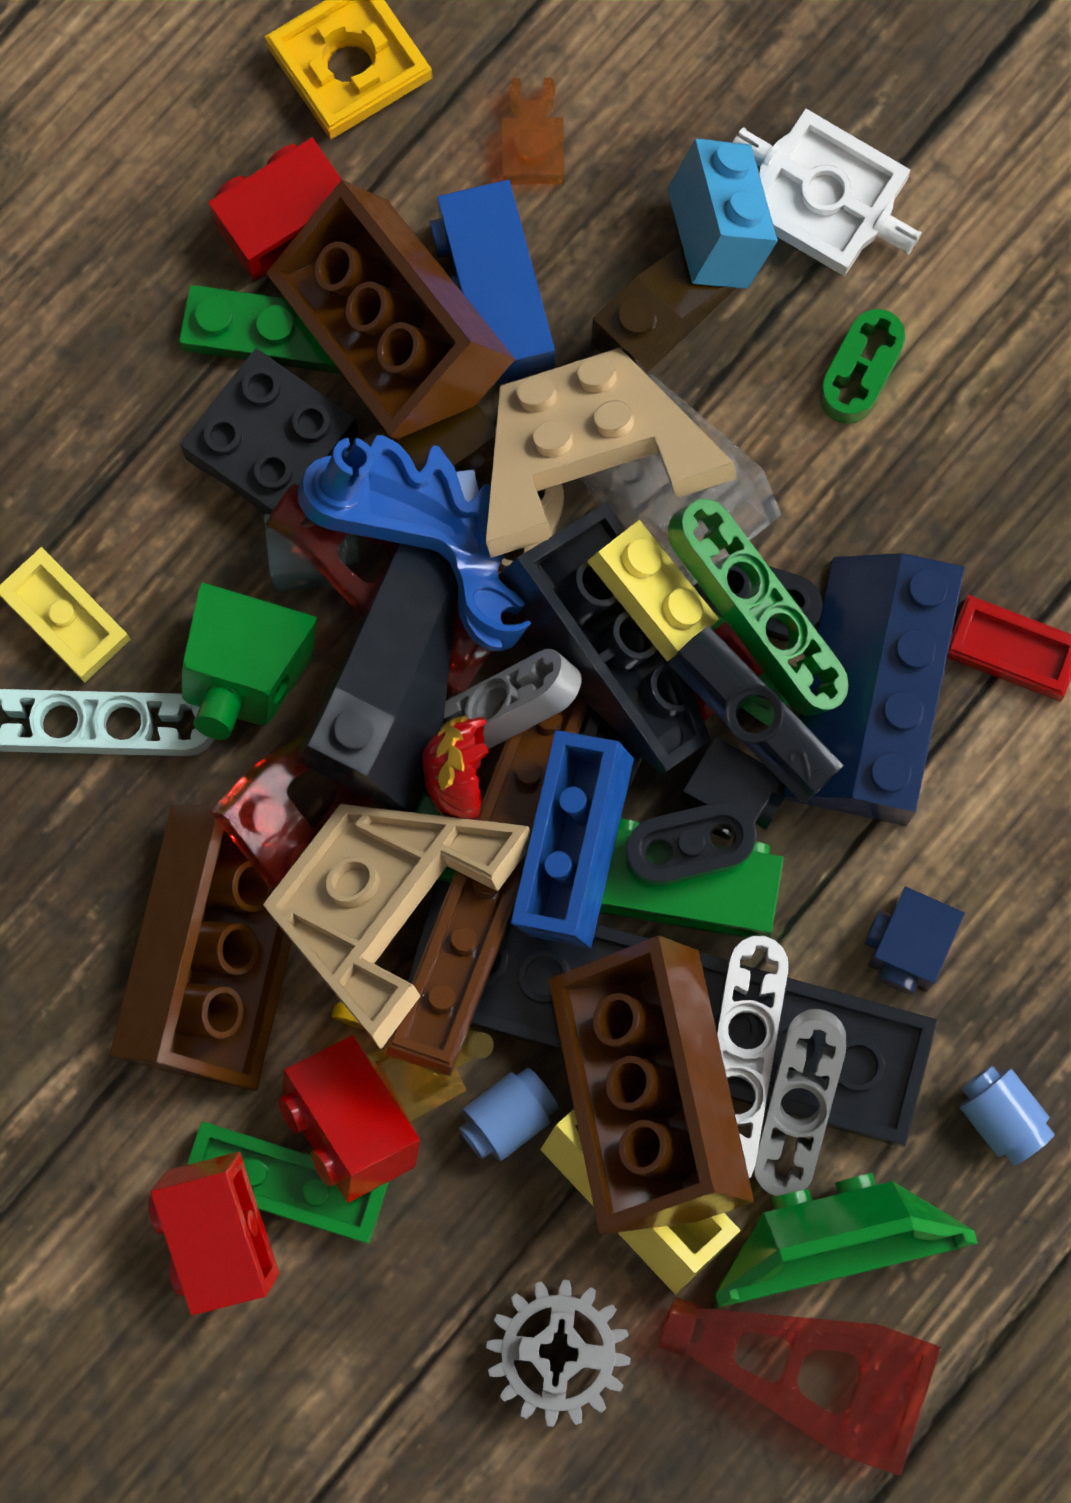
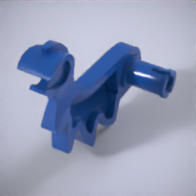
M377 435L371 447L361 439L355 438L349 452H346L350 446L349 438H344L337 443L332 451V456L319 458L306 469L300 481L297 495L302 511L311 521L330 530L427 548L440 553L450 562L458 583L459 616L470 637L481 647L492 651L507 650L518 642L531 622L526 621L522 624L504 625L501 621V613L510 612L513 616L518 615L525 603L516 592L507 588L499 580L497 570L505 554L491 558L488 551L486 535L491 492L490 484H484L476 497L468 502L464 498L454 466L439 446H433L424 459L421 472H419L407 452L398 443L384 435Z

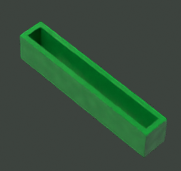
M426 788L414 813L442 816L435 809V805ZM620 819L599 913L741 938L752 936L770 937L773 929L784 856L770 854L771 846L756 841L748 860L735 869L671 885L652 886L639 880L632 873L627 862L628 840L633 830L640 823L633 820ZM653 844L646 851L648 859L657 865L665 864L671 859L669 848L663 844ZM714 845L718 849L730 848L726 846ZM447 866L438 879L451 883L456 870Z

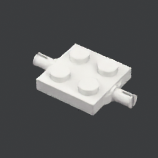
M808 109L804 110L791 132L778 140L774 146L750 133L744 127L739 131L738 136L735 137L733 143L750 144L752 146L756 164L760 167L759 175L776 236L844 277L862 249L874 242L877 237L902 250L906 255H909L917 244L922 232L915 230L891 215L894 200L908 180L911 171L909 168Z

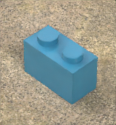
M695 138L668 186L692 284L748 289L778 241L752 146L750 144Z

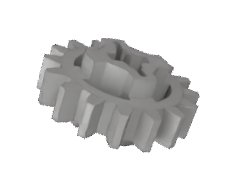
M563 1280L558 1295L549 1296L547 1288L542 1281L535 1283L536 1300L529 1304L517 1293L513 1295L511 1299L518 1313L513 1319L504 1315H496L494 1321L506 1332L503 1340L487 1341L486 1346L491 1351L502 1353V1362L488 1370L490 1377L506 1376L510 1383L501 1393V1399L507 1401L519 1394L525 1400L521 1410V1417L527 1419L537 1407L545 1409L546 1423L550 1427H554L559 1411L567 1410L574 1424H581V1406L587 1403L602 1413L606 1406L599 1393L604 1387L619 1392L622 1390L623 1384L611 1374L614 1366L630 1365L631 1360L630 1357L624 1354L615 1353V1343L624 1340L629 1335L627 1329L611 1330L607 1322L617 1310L614 1305L604 1307L598 1312L592 1307L596 1290L591 1287L583 1293L580 1299L571 1297L572 1288L570 1280ZM551 1308L550 1325L534 1338L517 1336L522 1325L531 1316ZM575 1311L581 1313L593 1323L601 1337L603 1346L586 1344L573 1328ZM560 1320H563L565 1322L564 1335H567V1346L577 1349L578 1357L576 1362L569 1361L565 1363L563 1373H559L558 1385L554 1387L552 1385L553 1372L550 1371V1361L539 1357L540 1345L552 1343L554 1334L558 1332V1323ZM514 1360L532 1362L544 1378L542 1396L536 1394L524 1384L517 1373ZM582 1368L600 1370L595 1381L585 1391L565 1399L567 1381Z

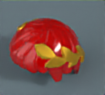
M466 715L452 718L441 727L440 731L435 733L424 748L422 759L425 785L435 805V809L442 816L472 820L480 817V809L484 798L480 796V789L478 788L479 778L476 775V770L481 766V759L489 753L488 747L484 744L483 732L484 725L487 723L485 717L468 719Z

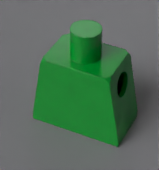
M202 582L197 595L182 669V699L188 704L199 707L193 722L195 728L209 738L224 740L229 738L237 719L260 726L270 723L312 659L315 648L317 617Z

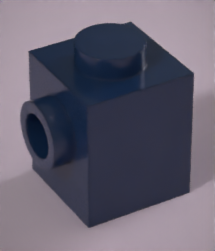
M905 886L897 896L891 913L879 909L864 942V945L874 949L868 966L881 971L878 980L897 991L913 995L916 988L927 992L937 980L965 912Z

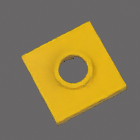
M324 0L264 36L266 46L330 140L433 79L431 67L384 0ZM346 46L364 50L372 61V65L363 73L351 77V82H342L335 79L334 73L328 69V62L331 56L338 49Z

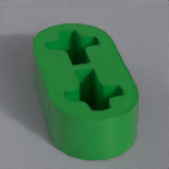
M883 309L868 310L860 314L849 329L825 375L820 393L821 406L825 413L833 420L844 424L857 423L866 418L873 410L901 355L906 339L904 325L892 312ZM876 329H881L887 333L885 343L888 346L881 345L877 349L872 361L862 357L868 339L865 335L871 336ZM854 371L863 375L858 395L864 400L853 398L849 405L841 403L838 400L840 390L834 385L845 387Z

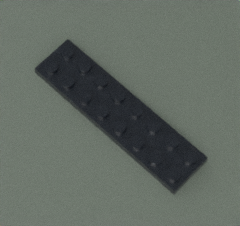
M437 880L408 978V982L411 984L451 883ZM512 913L470 1025L563 1051L548 979L649 938L597 924L592 948H586L528 936L511 923ZM699 953L717 1031L729 961ZM740 964V968L750 971L749 988L746 995L733 990L732 1000L734 1002L754 1000L771 1008L773 997H759L761 982L765 975L774 973ZM787 977L765 1109H767L790 1023L797 1015L811 1009L825 1010L834 1014L842 1022L846 1031V1053L827 1126L898 1147H905L938 1019ZM741 1013L730 1021L728 1034L731 1041L737 1047L754 1049L764 1042L766 1028L763 1021L757 1015ZM813 1030L810 1039L799 1038V1040L807 1044L806 1061L803 1070L816 1074V1063L821 1048L834 1047L826 1043V1032ZM793 1067L788 1069V1071L796 1070ZM821 1076V1078L827 1079L828 1076ZM730 1077L727 1079L732 1100L750 1105L754 1104L755 1092L747 1080L740 1077ZM803 1088L788 1091L781 1100L784 1111L788 1115L800 1119L812 1116L820 1106L816 1095Z

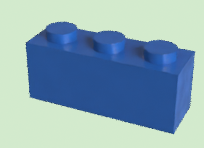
M510 179L437 196L439 219L429 221L437 257L449 255L454 274L449 277L515 358L514 362L493 386L555 369V348Z
M555 730L511 921L514 926L528 936L592 948L634 758L619 741Z

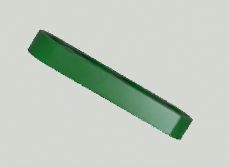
M699 499L676 511L669 520L667 529L668 539L674 552L787 703L796 712L805 716H816L841 705L847 696L849 687L848 677L842 664L729 512L720 503L711 499ZM700 521L708 528V531L703 536L704 539L701 541L693 533ZM725 548L729 556L713 563L711 558L721 553L720 550ZM731 566L742 569L750 579L751 591L747 599L736 596L728 585L727 574ZM769 618H776L786 626L789 633V643L785 650L777 649L769 642L765 629ZM803 653L805 658L797 661V666L792 668L788 660ZM815 674L822 681V684L817 689L819 694L816 696L809 689L814 680L812 675Z

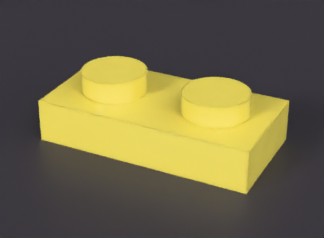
M640 520L587 561L667 662L675 657L678 651L708 625L711 627L720 620Z
M42 547L0 584V597L84 683L131 640L128 634Z

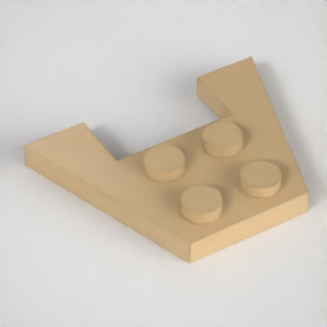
M621 348L500 386L486 535V544L490 557L499 556L548 540L552 536L537 491L658 453L675 497H682L737 479L734 462Z
M340 804L263 905L278 926L368 1035L382 1049L417 1002L420 995L413 984L374 963L447 866L498 891L527 853L532 832L528 826Z

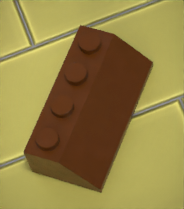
M344 180L339 182L266 272L390 437L402 438L476 406L515 360L513 355L390 202Z
M171 805L110 1056L161 1071L257 1091L292 941L274 921L263 904L312 842L311 839L219 805Z
M658 935L548 979L599 1233L610 1234L693 1223L753 1203V1193L699 950Z

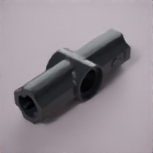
M709 625L685 644L668 663L681 679L730 728L732 733L763 762L803 805L816 795L845 766ZM751 698H764L773 705V722L762 732L751 733L745 731L741 727L738 718L741 706Z

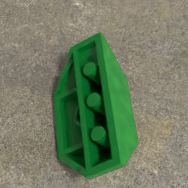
M873 1173L835 1182L837 1195L813 1201L809 1189L779 1195L771 1198L774 1210L764 1212L758 1217L712 1295L714 1306L717 1309L978 1244L975 1231L894 1181L876 1185Z

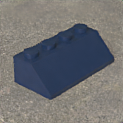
M904 553L833 557L817 632L842 664L848 677V692L842 704L834 709L816 716L800 714L799 719L845 766L806 803L807 805L907 826L916 813L965 566ZM817 674L812 675L814 680L809 686V689L815 696L819 694L817 689L822 684ZM785 786L784 800L801 803Z

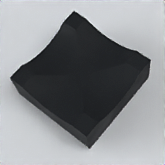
M255 348L183 439L180 446L187 461L231 488L267 518L285 529L300 509L297 490L306 469L315 460L325 456H332L333 449L344 438H349V443L351 444L359 432L354 416Z

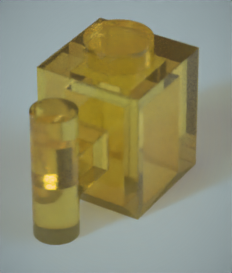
M468 1030L451 1077L388 1056V1044L384 1045L382 1049L379 1048L366 1056L408 1121L411 1122L467 1091L456 1068L474 1058L483 1059L488 1057L493 1050V1040L486 1033Z

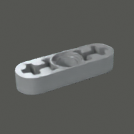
M553 649L539 651L445 702L443 725L452 718L466 715L468 719L485 717L487 723L484 725V744L490 749L567 708L579 692L581 686L580 671ZM505 700L502 708L490 719L494 709Z
M811 1009L800 1013L792 1020L787 1030L760 1135L754 1168L755 1176L760 1186L774 1196L806 1189L814 1175L846 1053L845 1028L834 1014L825 1010ZM813 1030H822L826 1032V1043L834 1047L821 1048L815 1074L811 1071L803 1070L806 1061L807 1044L799 1040V1038L810 1039ZM789 1067H793L794 1069H796L788 1071ZM821 1076H828V1078L823 1079ZM792 1089H807L816 1095L820 1106L810 1117L803 1119L794 1118L784 1111L781 1105L783 1096ZM785 1134L797 1137L794 1148V1164L797 1166L791 1167L787 1175L775 1173L776 1166L772 1160L780 1158Z

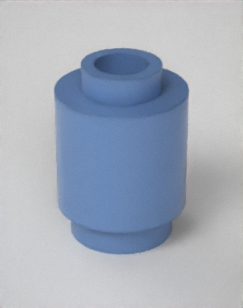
M993 1065L978 1073L961 1088L968 1098L962 1102L959 1108L997 1157L1005 1155L1013 1166L1031 1157L1054 1137V1132L1046 1124L1050 1117L1011 1067L998 1073Z
M527 1067L517 1076L513 1072L508 1073L462 1108L461 1112L467 1122L459 1127V1131L472 1150L481 1159H484L491 1153L494 1158L501 1162L550 1125L548 1117L556 1112L559 1106L542 1080L534 1071Z

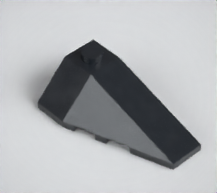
M605 502L549 537L548 540L541 542L517 557L498 575L499 580L507 588L516 592L525 603L518 615L513 616L510 612L503 613L512 625L522 624L526 621L531 622L521 636V639L536 653L545 649H553L580 671L581 686L578 694L662 775L711 739L693 690L668 665L671 660L666 661L587 562L598 551L626 530L612 508Z
M402 543L398 544L294 761L396 811L415 812L426 789L423 773V751L428 741L443 726L458 583L450 562L440 553L427 548Z

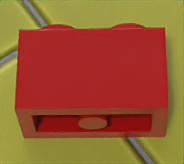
M312 137L299 146L289 144L282 147L269 158L265 167L249 177L238 176L229 180L218 189L215 198L208 201L216 228L253 282H256L267 275L266 272L342 179Z
M353 1035L284 1069L282 1097L278 1099L282 1116L295 1134L303 1131L314 1149L311 1151V1158L318 1175L328 1187L336 1184L347 1203L416 1167L420 1138Z
M240 1151L167 1170L150 1191L151 1196L148 1201V1209L155 1231L159 1235H165L172 1256L169 1260V1275L172 1286L177 1295L185 1296L191 1316L266 1297L280 1273Z

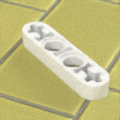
M766 936L749 937L742 940L734 948L727 967L717 1025V1036L727 1079L730 1077L745 1079L752 1085L755 1092V1101L752 1108L743 1114H735L737 1126H751L749 1138L739 1134L749 1178L752 1176L756 1165L788 975V957L783 947L775 940ZM755 950L765 951L766 962L776 966V974H766L763 978L759 997H773L771 1008L754 1000L736 1002L732 1000L733 990H737L744 995L748 992L750 971L740 968V959L750 960ZM752 1013L763 1021L766 1028V1036L760 1046L754 1049H742L731 1041L728 1034V1026L730 1021L738 1014Z

